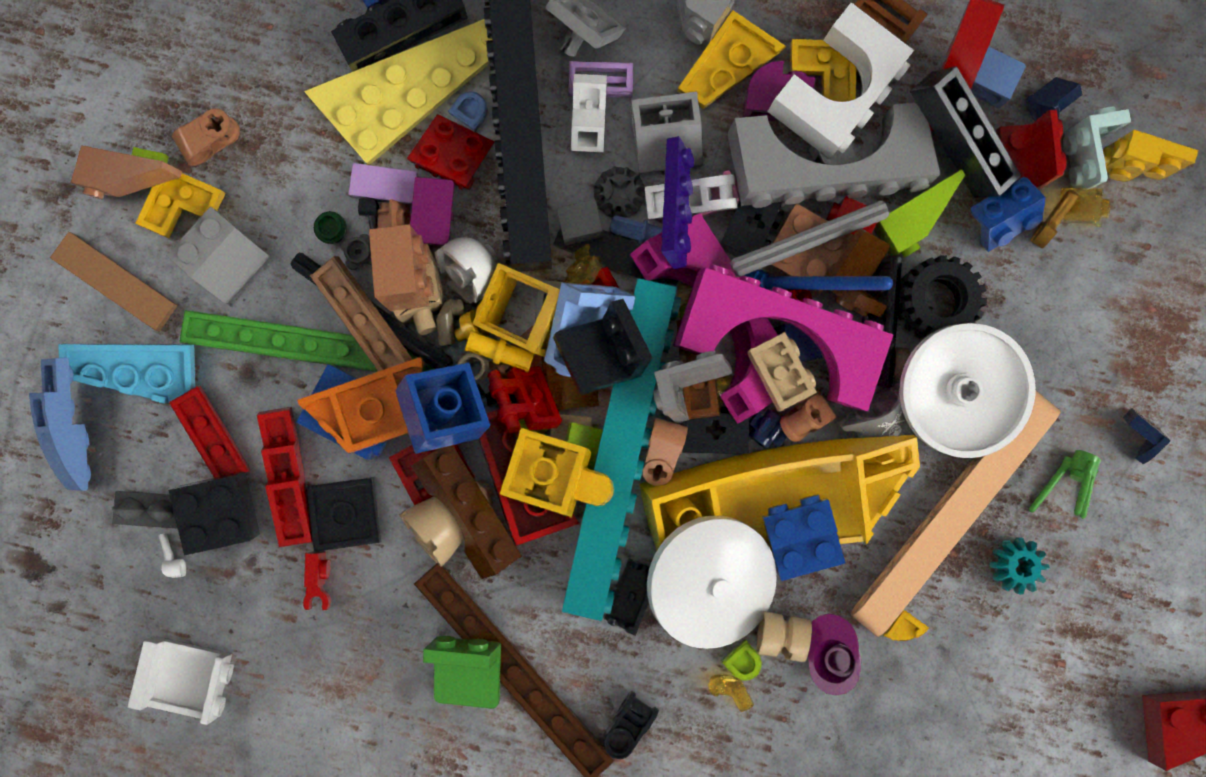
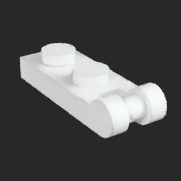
M734 174L692 180L693 194L689 196V206L692 214L738 208L737 198H733ZM664 184L645 187L648 219L663 218ZM719 187L720 199L712 200L711 188Z

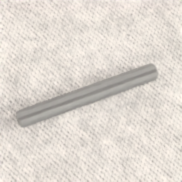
M884 201L876 202L737 257L730 262L731 269L736 277L751 273L882 221L889 216L888 208Z

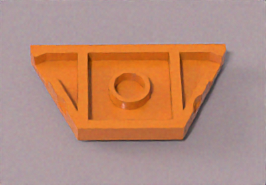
M419 357L298 399L297 401L327 433H330L337 440V443L347 453L351 454L408 434L395 390L405 375L423 372L424 362Z

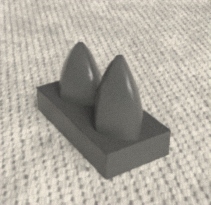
M115 491L114 506L112 507V524L178 529L169 494Z

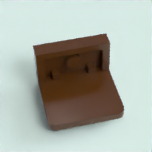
M859 229L848 239L844 252L839 260L830 267L827 276H872L888 252L890 244L863 229ZM830 290L837 295L835 302L850 311H856L864 317L868 313L881 317L887 308L885 304L864 290Z

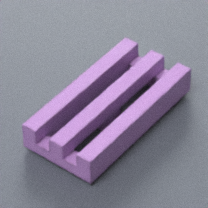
M569 61V96H573L575 71L627 73L626 77L607 76V85H626V87H606V97L632 98L633 63Z

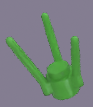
M1075 450L1073 458L1065 456L1060 468L1029 507V511L1035 512L1065 472L1069 470V477L1081 482L1074 514L1080 515L1082 519L1086 518L1101 459L1094 454L1082 450Z

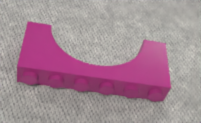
M701 213L693 216L692 223L688 224L691 251L687 253V267L673 269L661 252L662 232L646 240L630 254L644 278L648 281L667 278L684 282L693 287L698 270L709 268L711 264L726 268L730 271L728 276L741 279V276L736 277L730 265L731 260ZM768 318L751 319L730 330L735 346L736 366L730 385L719 396L737 424L758 413L773 402L747 354L750 349L778 336Z
M711 264L709 268L698 270L673 345L674 347L699 355L714 351L720 340L731 329L743 322L755 318L780 320L795 326L808 335L822 352L829 373L827 400L854 410H869L893 338V334L883 331V325L869 320H865L864 324L852 320L854 315L846 311L834 309L832 313L823 310V304L812 299L804 298L803 302L792 299L791 292L778 287H773L772 291L760 287L761 282L751 277L741 276L739 280L728 276L730 271L717 265Z

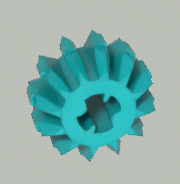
M1016 537L1013 543L1010 540H1004L1002 542L1004 551L999 549L993 550V554L999 559L998 562L992 561L989 563L990 567L998 569L992 578L995 581H1002V589L1006 591L1013 589L1019 595H1023L1025 589L1031 592L1037 591L1035 581L1046 582V578L1041 575V570L1046 571L1050 568L1048 564L1041 563V560L1047 554L1045 551H1036L1037 543L1034 541L1026 543L1024 538ZM1018 560H1022L1023 564L1019 566ZM1019 566L1021 572L1016 571L1015 568Z

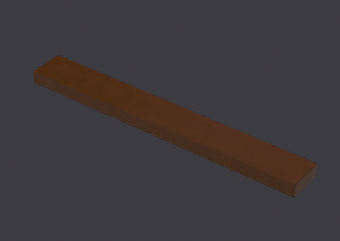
M438 563L435 564L414 583L417 589L462 639H485L488 642L501 643L500 683L584 777H598L615 761V758L610 757L600 741L444 565L440 567Z

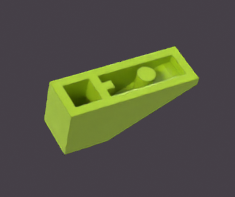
M962 169L890 212L886 219L877 222L874 231L878 238L890 244L888 250L890 256H897L901 253L906 258L921 248L919 242L928 236L964 178L965 173Z

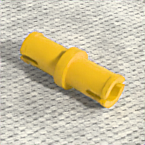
M474 331L470 332L464 350L493 359L492 363L499 365L502 362L526 372L529 371L535 354L507 344L505 339L501 338L498 341L477 334Z

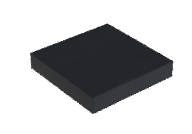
M373 477L306 486L314 552L381 543Z

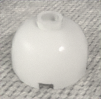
M461 237L446 243L435 252V261L440 273L442 274L445 271L448 273L453 281H449L447 284L459 298L471 304L472 302H478L484 297L491 277L497 267V255L488 244L484 245L473 238Z

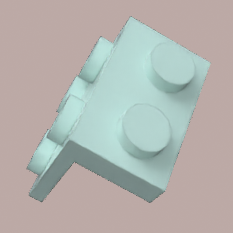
M1106 107L1096 110L1094 115L1088 116L1064 132L1063 149L1065 154L1069 155L1071 165L1069 180L1071 185L1075 187L1077 194L1085 193L1107 181L1108 175L1101 139L1108 137L1131 123L1129 109L1115 111V107Z

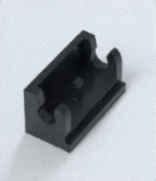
M629 558L614 593L611 613H606L604 620H607V623L611 626L616 625L625 629L627 633L636 636L649 604L647 577L650 566Z

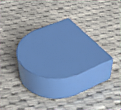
M472 91L461 94L448 110L451 116L474 132L477 131L485 120L488 111L485 99L480 94Z

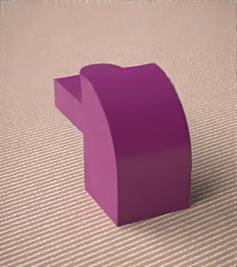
M775 61L762 66L753 75L747 88L743 117L767 115L768 121H775L776 118L767 111L795 74L813 89L815 77H807L806 73L800 71H791L783 74L784 61Z

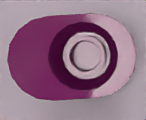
M830 613L820 615L811 622L812 634L808 652L811 678L815 685L826 694L835 696L847 694L855 688L861 673L862 659L856 631L849 621L840 615Z

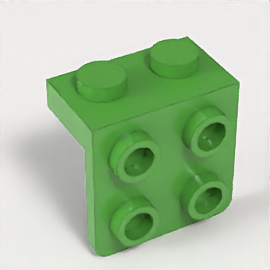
M437 636L423 649V662L434 663V699L436 702L488 709L497 707L500 702L501 643L488 642L485 639L468 640L458 639L453 636Z

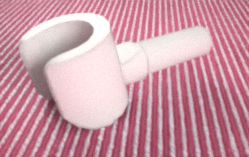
M167 533L158 535L164 553L162 573L172 578L184 577L186 575L185 560L174 559Z

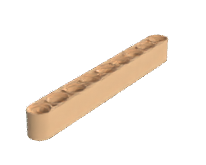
M1035 390V400L1031 415L1019 435L1004 448L986 456L973 458L854 606L851 616L876 637L884 634L1056 421L1061 410Z

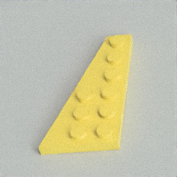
M483 19L304 92L367 165H371L489 65L486 41L493 39L487 37V29Z

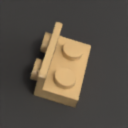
M785 332L747 352L778 412L817 393L814 388L816 381L809 369H804L798 358L800 351L793 339H788Z

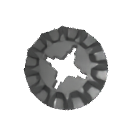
M614 166L602 172L596 181L594 198L599 209L610 217L616 215L624 218L629 217L642 206L645 199V185L640 175L628 167ZM611 182L619 187L629 183L628 188L625 190L629 202L620 196L610 201L614 193Z

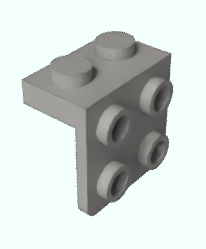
M709 351L697 355L695 361L684 364L683 361H673L662 366L663 370L655 371L658 389L653 390L658 410H663L664 415L669 416L675 423L689 420L682 388L732 374L731 366L724 355L716 354L715 351Z

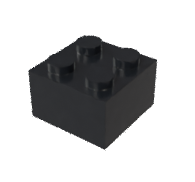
M245 472L188 483L168 490L184 556L248 542L260 535Z

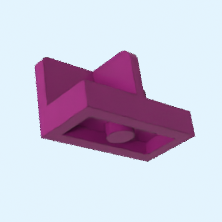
M415 177L410 225L418 235L422 236L424 244L444 246L449 242L451 221H454L452 207L455 184L452 180Z

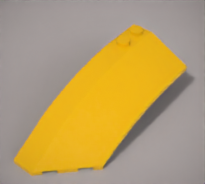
M915 435L802 443L742 454L673 473L670 482L665 485L653 486L648 482L641 483L639 487L644 512L656 551L663 541L678 527L691 520L705 516H727L745 523L762 536L771 550L762 516L769 514L768 508L787 503L788 509L800 506V499L818 494L820 500H829L840 544L865 542L867 544L874 535L871 530L882 515L886 517L901 494L898 491L908 476L913 478L920 468L918 442Z

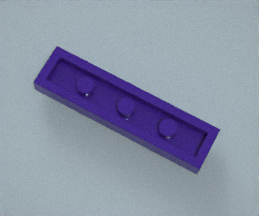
M679 136L668 138L666 142L661 247L662 254L673 269L687 267V253L691 251L688 224L692 223L689 196L693 194L690 168L694 167V157L691 149L686 148Z

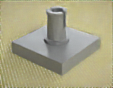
M549 0L545 9L569 27L562 40L558 43V47L560 50H564L566 47L567 49L564 53L572 57L577 54V50L584 40L597 49L618 40L626 29L591 0Z

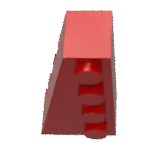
M499 409L486 413L491 426L478 440L515 546L580 524L574 514H572L571 518L500 495L520 430L516 433H509L506 424L501 423L498 415Z

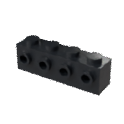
M957 66L932 71L910 90L911 95L958 171L962 169L965 173L963 180L974 198L1000 196L1021 177Z

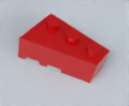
M1206 690L1142 695L1148 762L1168 771L1206 754Z

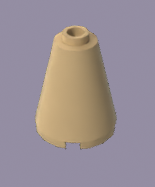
M474 479L491 506L493 504L491 496L494 495V492L483 479L480 481ZM434 496L399 514L407 529L413 528L412 532L420 546L440 567L450 559L464 541L462 531L449 509Z

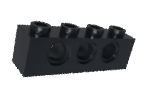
M391 0L385 4L371 6L365 14L355 19L343 20L331 33L353 72L396 55L467 19L468 16L462 0ZM425 3L435 4L431 11L423 12L420 10ZM398 17L406 18L403 25L392 26L394 19ZM370 31L377 32V36L373 40H363L366 33Z

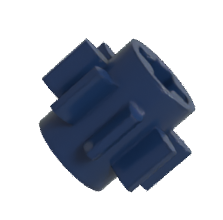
M767 409L764 415L760 412L754 414L749 421V426L753 428L749 433V437L766 450L772 444L780 447L787 438L780 424L781 417L770 409Z

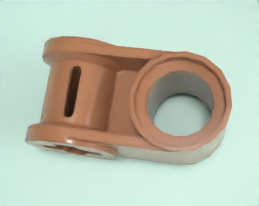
M210 109L190 123L177 128L171 137L188 165L197 166L209 160L214 154L225 147L233 144L240 135V127L224 111Z
M819 389L816 390L817 393L796 403L793 409L781 417L780 424L782 430L791 441L798 442L810 432L813 433L821 429L837 417Z
M658 418L654 419L643 467V477L649 484L659 486L670 482L678 457L681 455L688 431L687 426Z

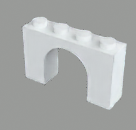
M850 3L837 19L823 41L855 65L862 80L861 96L847 102L833 101L822 96L794 74L767 111L829 159L837 150L844 153L855 139V136L851 134L856 125L861 129L874 114L869 108L874 102L880 105L892 90L888 86L892 78H895L897 81L900 80L910 67L906 60L914 51L853 3Z

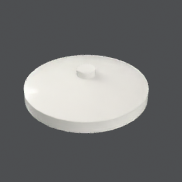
M961 323L936 330L914 348L901 374L899 395L904 417L911 430L922 442L934 450L947 455L975 458L992 454L1004 448L1019 435L1031 415L1036 387L1030 361L1015 340L991 326Z
M705 516L691 520L673 531L663 541L653 557L647 577V596L652 613L659 624L673 638L683 644L705 649L732 644L749 634L764 618L763 611L767 612L775 594L777 581L775 560L762 536L737 519L727 516Z

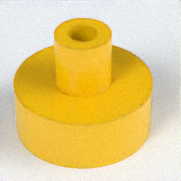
M471 310L460 316V328L454 331L458 341L468 340L471 331L489 337V332L472 325L476 310Z

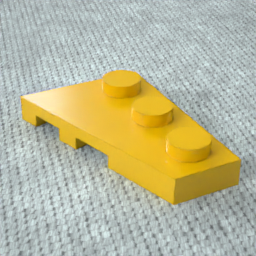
M732 10L679 85L677 92L681 94L697 91L699 107L704 110L784 51L786 46Z

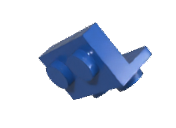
M1022 177L1015 181L1000 196L988 197L971 207L972 216L981 224L980 244L988 252L998 246L1007 245L1015 236L1025 230L1036 228L1043 220L1046 197L1028 178Z

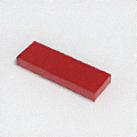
M201 385L169 402L214 478L239 472L246 473L251 470Z

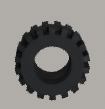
M941 255L935 259L931 257L923 261L903 276L899 292L901 312L898 313L899 320L905 319L907 324L904 327L907 331L914 330V336L921 339L943 327L961 323L976 324L975 321L982 318L984 312L980 309L987 305V298H982L981 293L987 290L985 284L979 285L978 279L982 278L980 273L976 272L973 274L970 271L973 267L970 263L960 264L961 258L953 256L947 259V255ZM930 282L943 283L952 291L955 298V307L949 317L938 316L927 306L925 291Z

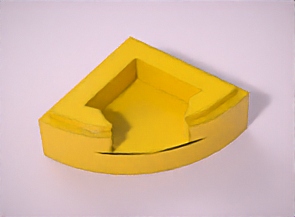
M903 610L882 635L895 641H907L922 636L929 627L906 610Z

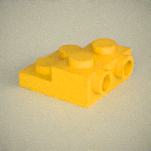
M1134 129L1122 138H1118L1111 145L1104 147L1103 154L1110 178L1127 182L1143 173L1151 179H1165L1194 164L1199 150Z

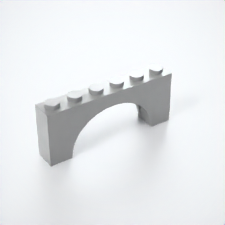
M917 103L893 104L882 119L883 135L880 147L876 152L857 162L843 165H828L807 160L789 150L774 134L767 115L734 118L727 134L741 206L752 205L755 208H762L774 202H784L787 205H793L805 199L816 198L817 201L824 202L836 196L848 195V198L854 199L863 197L867 193L879 192L880 195L885 196L894 194L898 190L910 189L914 193L927 190L940 175L929 123Z

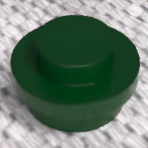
M332 211L320 214L316 218L313 227L316 237L326 244L338 243L344 238L347 231L344 218Z

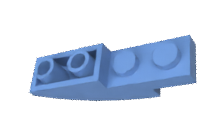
M69 358L41 359L42 393H29L31 415L40 447L54 474L67 490H88V482L91 478V469L87 463L86 451L89 446V435L85 430V424H72L75 405L70 393L73 370L69 365Z

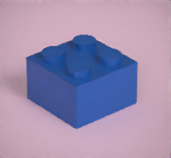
M470 363L405 375L395 390L415 454L477 440L491 426Z

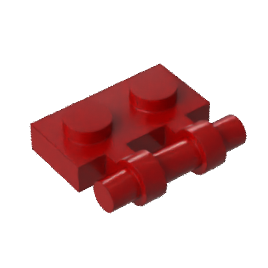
M540 366L530 367L528 372L512 367L507 374L508 379H502L499 370H493L487 374L490 382L488 386L491 397L496 399L500 408L498 410L501 423L506 424L509 433H516L521 429L519 419H524L528 430L558 428L561 424L562 418ZM508 394H514L518 404H512Z

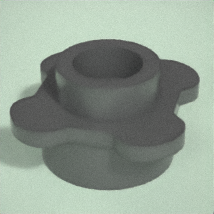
M361 234L360 237L344 239L341 242L340 247L347 258L345 261L347 268L356 270L358 266L363 264L372 265L369 235ZM357 249H361L360 255L356 254Z

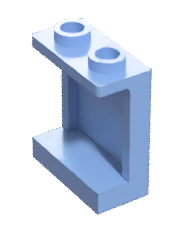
M561 282L544 361L555 367L558 374L571 377L553 339L554 334L558 331L602 319L612 301L624 299L628 309L632 310L635 296L617 287Z

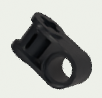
M630 691L622 701L615 717L603 735L605 750L610 757L615 759H624L632 753L659 713L657 707L651 708L636 698V693ZM632 709H634L635 711H637L638 713H640V714L643 715V716H640L639 714H637L636 712H634ZM622 733L628 737L627 744L623 748L616 749L609 744L610 738L614 734Z

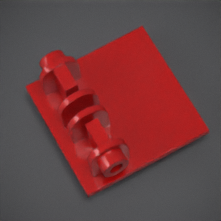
M437 114L407 157V160L415 164V168L418 170L421 168L431 173L435 178L440 175L441 179L452 180L460 190L464 188L470 190L474 183V178L472 177L492 148L494 141Z

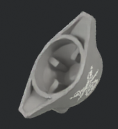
M900 383L875 393L868 411L852 409L838 423L840 428L844 431L856 432L859 438L903 435L909 425L901 408Z

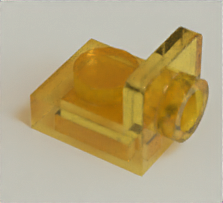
M1061 188L1060 200L1068 190H1072L1079 195L1078 200L1061 223H1091L1095 227H1102L1103 218H1109L1111 201L1110 199H1105L1103 189Z

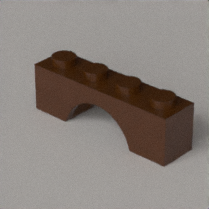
M453 445L439 448L411 465L427 493L439 499L456 519L465 541L464 552L481 579L497 575L522 557Z

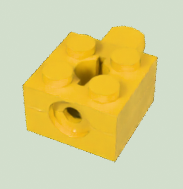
M521 428L500 495L572 518L577 500L594 506L605 505L614 494V486L612 480L606 474L587 468L592 455L588 448Z

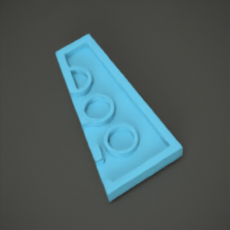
M58 344L59 358H69V365L73 370V381L100 388H110L120 393L149 398L152 401L163 404L169 403L195 388L194 344Z

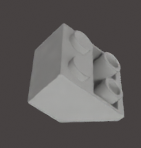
M697 91L631 100L630 112L639 174L665 171L667 139L677 136L681 138L686 148L691 149L694 157V167L703 166L702 126Z

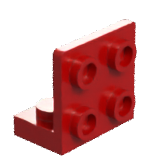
M1056 109L1048 110L1032 124L1001 126L996 129V134L1021 175L1017 180L1026 177L1038 190H1041L1063 176L1067 160L1065 153L1061 151L1060 139L1063 134V124L1058 119Z

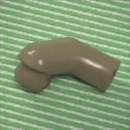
M453 298L445 300L436 318L439 345L456 343L453 321L455 316H461L466 312L463 299L453 300Z

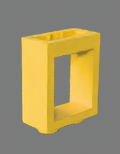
M498 263L484 297L476 308L472 325L532 353L545 357L560 289ZM517 281L547 293L528 339L498 326Z

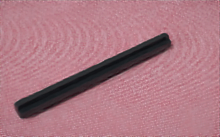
M297 253L290 263L292 268L315 284L310 275L318 270L321 265L304 253ZM373 303L405 349L418 358L421 357L425 363L434 369L453 365V359Z

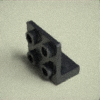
M624 299L612 301L602 319L558 331L553 336L574 384L581 395L641 377L653 358Z

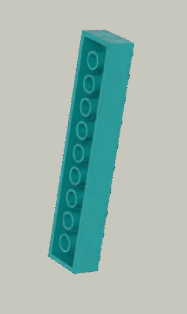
M637 278L634 291L635 301L630 313L653 358L641 377L613 385L594 471L604 473L612 480L614 494L611 500L602 506L586 503L563 603V613L602 621L604 613H611L614 591L609 590L611 579L618 581L622 561L621 558L617 557L619 546H626L630 527L624 525L626 513L633 514L637 498L636 493H631L633 481H640L644 467V461L638 460L641 447L648 448L652 428L646 427L648 415L654 416L657 409L653 394L655 384H657L654 372L663 370L662 366L666 364V362L661 361L662 353H668V350H670L674 330L668 329L669 321H675L681 302V297L675 296L677 290L675 286Z

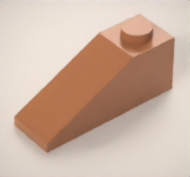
M81 145L70 183L84 188V195L103 200L104 195L119 198L181 178L182 171L163 161Z

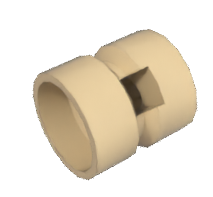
M763 611L764 618L759 623L757 633V654L776 658L782 653L786 660L804 663L807 659L811 642V620L795 616L785 620L782 614Z

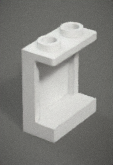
M156 636L145 640L127 708L141 711L146 707L199 718L201 719L200 724L208 725L216 720L217 717H220L224 710L226 698L222 697L225 684L230 682L233 674L234 665L230 664L232 654Z

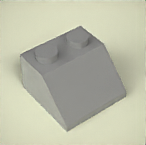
M676 0L682 31L685 32V36L691 42L697 45L702 43L707 47L730 15L734 0Z
M210 207L166 255L189 277L225 304H228L270 257L213 207Z

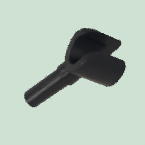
M360 198L358 203L359 216H369L368 223L370 229L378 228L377 210L380 209L378 202L373 199Z

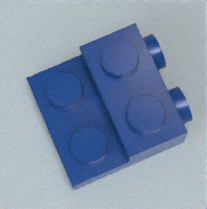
M819 494L800 499L801 505L788 509L787 503L768 508L769 514L762 516L781 581L846 563L829 500H820Z

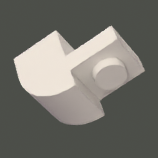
M574 74L571 151H604L607 75Z

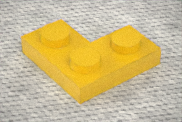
M792 39L790 43V72L800 71L807 75L822 76L821 95L830 100L847 102L856 99V67L851 61L823 40Z
M182 173L181 178L151 188L135 224L170 238L182 210L199 217L210 207L218 211L226 193Z

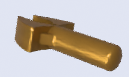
M1068 190L1046 221H1041L1030 241L1043 249L1057 234L1056 228L1078 200L1079 195L1072 190Z

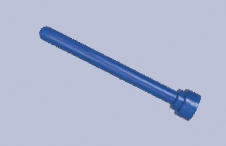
M756 270L744 275L759 280L761 282L760 287L767 290H772L773 287L784 290H889L893 286V280L888 276H770L763 270Z

